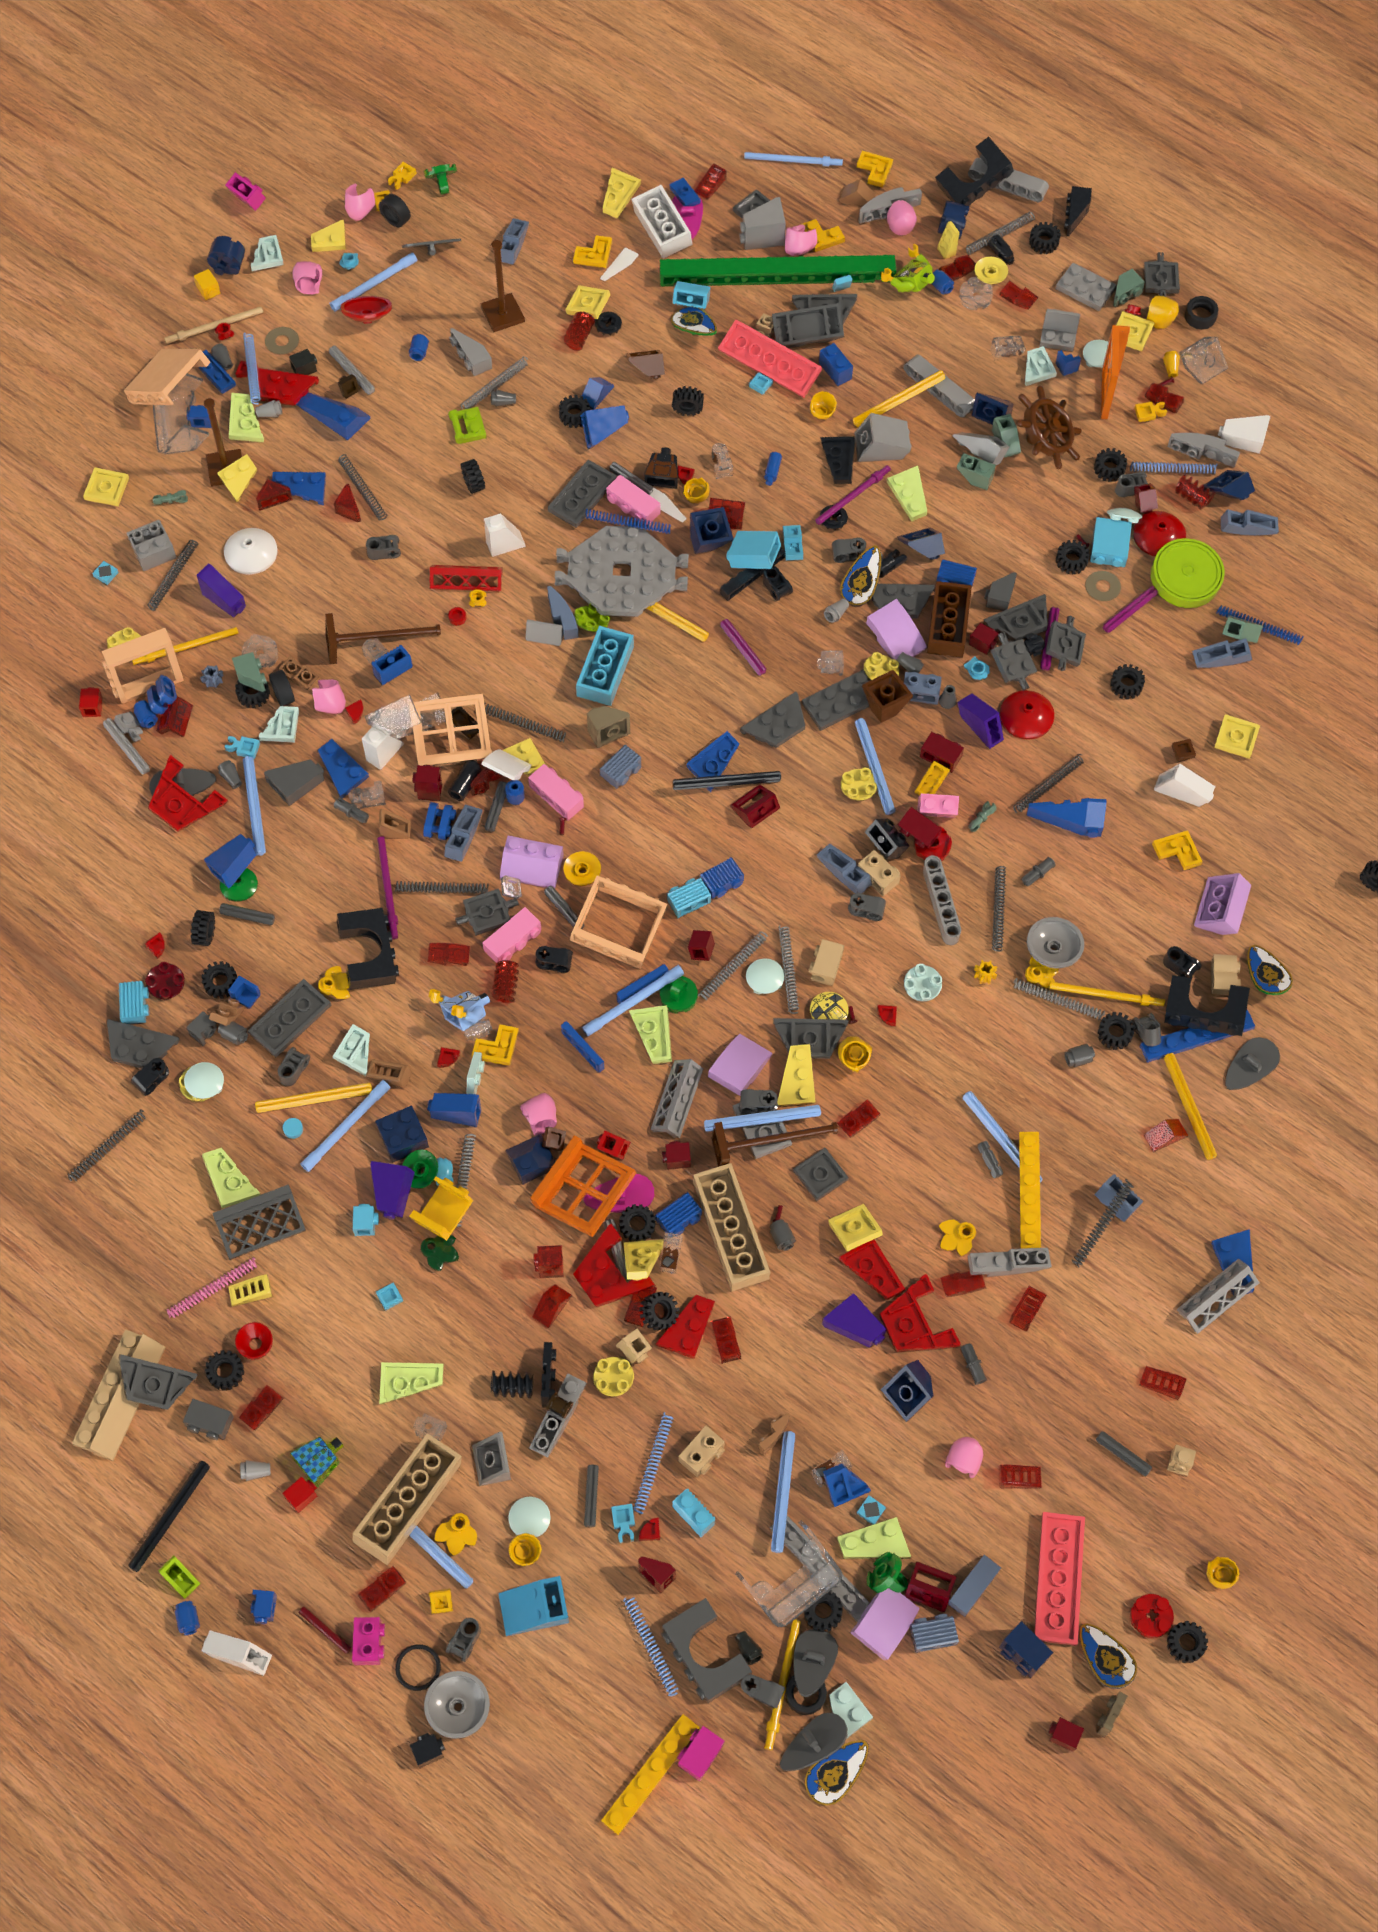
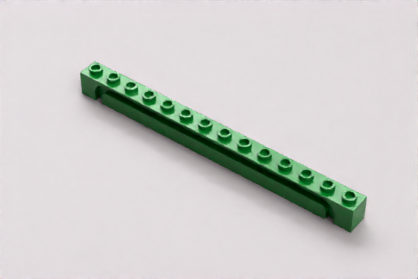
M895 255L660 259V287L674 286V284H677V281L703 286L834 283L835 279L851 275L852 283H873L875 280H881V272L884 273L885 268L891 269L892 277L896 275Z

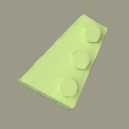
M231 393L229 439L264 442L249 394Z
M918 466L887 478V484L911 522L927 515V506Z
M667 1005L629 1010L652 1063L672 1062Z
M222 1148L202 1154L221 1208L229 1207L260 1195V1192L252 1186L249 1179L240 1172L236 1164Z
M381 1362L379 1404L381 1405L442 1386L444 1364Z
M897 1517L837 1537L844 1559L879 1558L886 1552L895 1553L903 1559H911Z

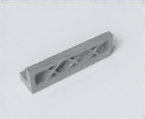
M692 1059L674 1060L651 1127L653 1132H667L673 1138H680L703 1068ZM683 1066L682 1071L677 1074L679 1067ZM677 1083L676 1088L671 1091L672 1087ZM671 1100V1104L665 1109L666 1104ZM665 1118L663 1126H659L661 1120Z
M1237 1259L1182 1304L1177 1311L1198 1334L1260 1282L1250 1267L1240 1259ZM1249 1275L1252 1281L1245 1286H1241L1242 1279ZM1230 1289H1235L1234 1295L1231 1298H1226L1227 1292ZM1214 1302H1219L1218 1309L1210 1311L1211 1305ZM1199 1315H1204L1203 1321L1196 1325L1194 1319Z

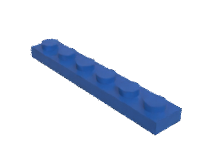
M1248 1010L1246 1011L1243 1033L1255 1028ZM1187 1028L1161 1036V1043L1156 1046H1147L1142 1042L1140 1048L1148 1063L1164 1058L1169 1053L1177 1054L1233 1035Z

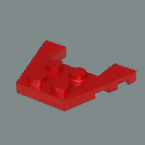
M170 755L148 809L179 832L222 807L228 800L214 790L203 803H200L173 781L176 775L184 768V765Z
M612 1224L608 1225L573 1273L596 1307L620 1300L622 1297L640 1293L642 1290L656 1287L650 1276L641 1280L631 1279L627 1282L606 1253L610 1248L623 1240Z
M924 1274L904 1294L879 1314L896 1352L955 1348L961 1345L953 1328L933 1335L916 1299L934 1292L927 1274Z

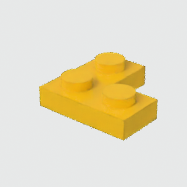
M862 151L857 167L871 171L867 184L881 188L884 187L893 165V159Z
M816 219L802 223L805 226L804 232L816 229L817 244L813 248L814 252L845 242V237L839 226L823 231Z
M596 235L593 248L576 246L573 264L607 268L612 237Z
M1188 830L1154 840L1152 843L1159 860L1177 855L1183 870L1202 865V859Z
M499 1024L495 1042L476 1038L472 1058L474 1052L482 1053V1061L510 1066L519 1028Z

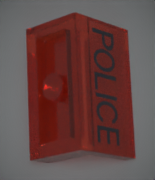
M177 696V699L172 704H168V709L161 714L156 731L160 734L172 731L184 737L193 705Z

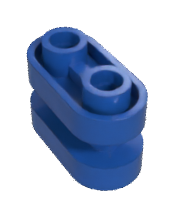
M160 675L155 681L156 686L152 685L147 690L149 708L155 714H163L168 709V704H172L177 699L175 685L172 680L164 675Z
M430 802L424 824V837L432 838L433 833H438V839L447 840V837L451 836V821H455L456 810L453 809V805L445 804L444 809H439V803ZM437 816L441 817L440 826L435 825Z

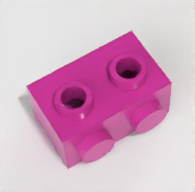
M235 172L225 186L234 196L256 211L266 199L262 194L263 190L256 184L253 186L247 177H241Z
M380 1617L354 1618L352 1653L354 1665H380L381 1659H384L385 1647L381 1645V1637H385V1623H382Z
M704 1726L700 1730L696 1728L689 1739L692 1743L688 1749L684 1747L677 1757L680 1760L678 1766L698 1781L702 1779L725 1743L723 1739Z

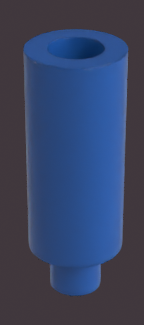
M771 452L764 475L765 484L771 486L777 479L782 455L778 452Z

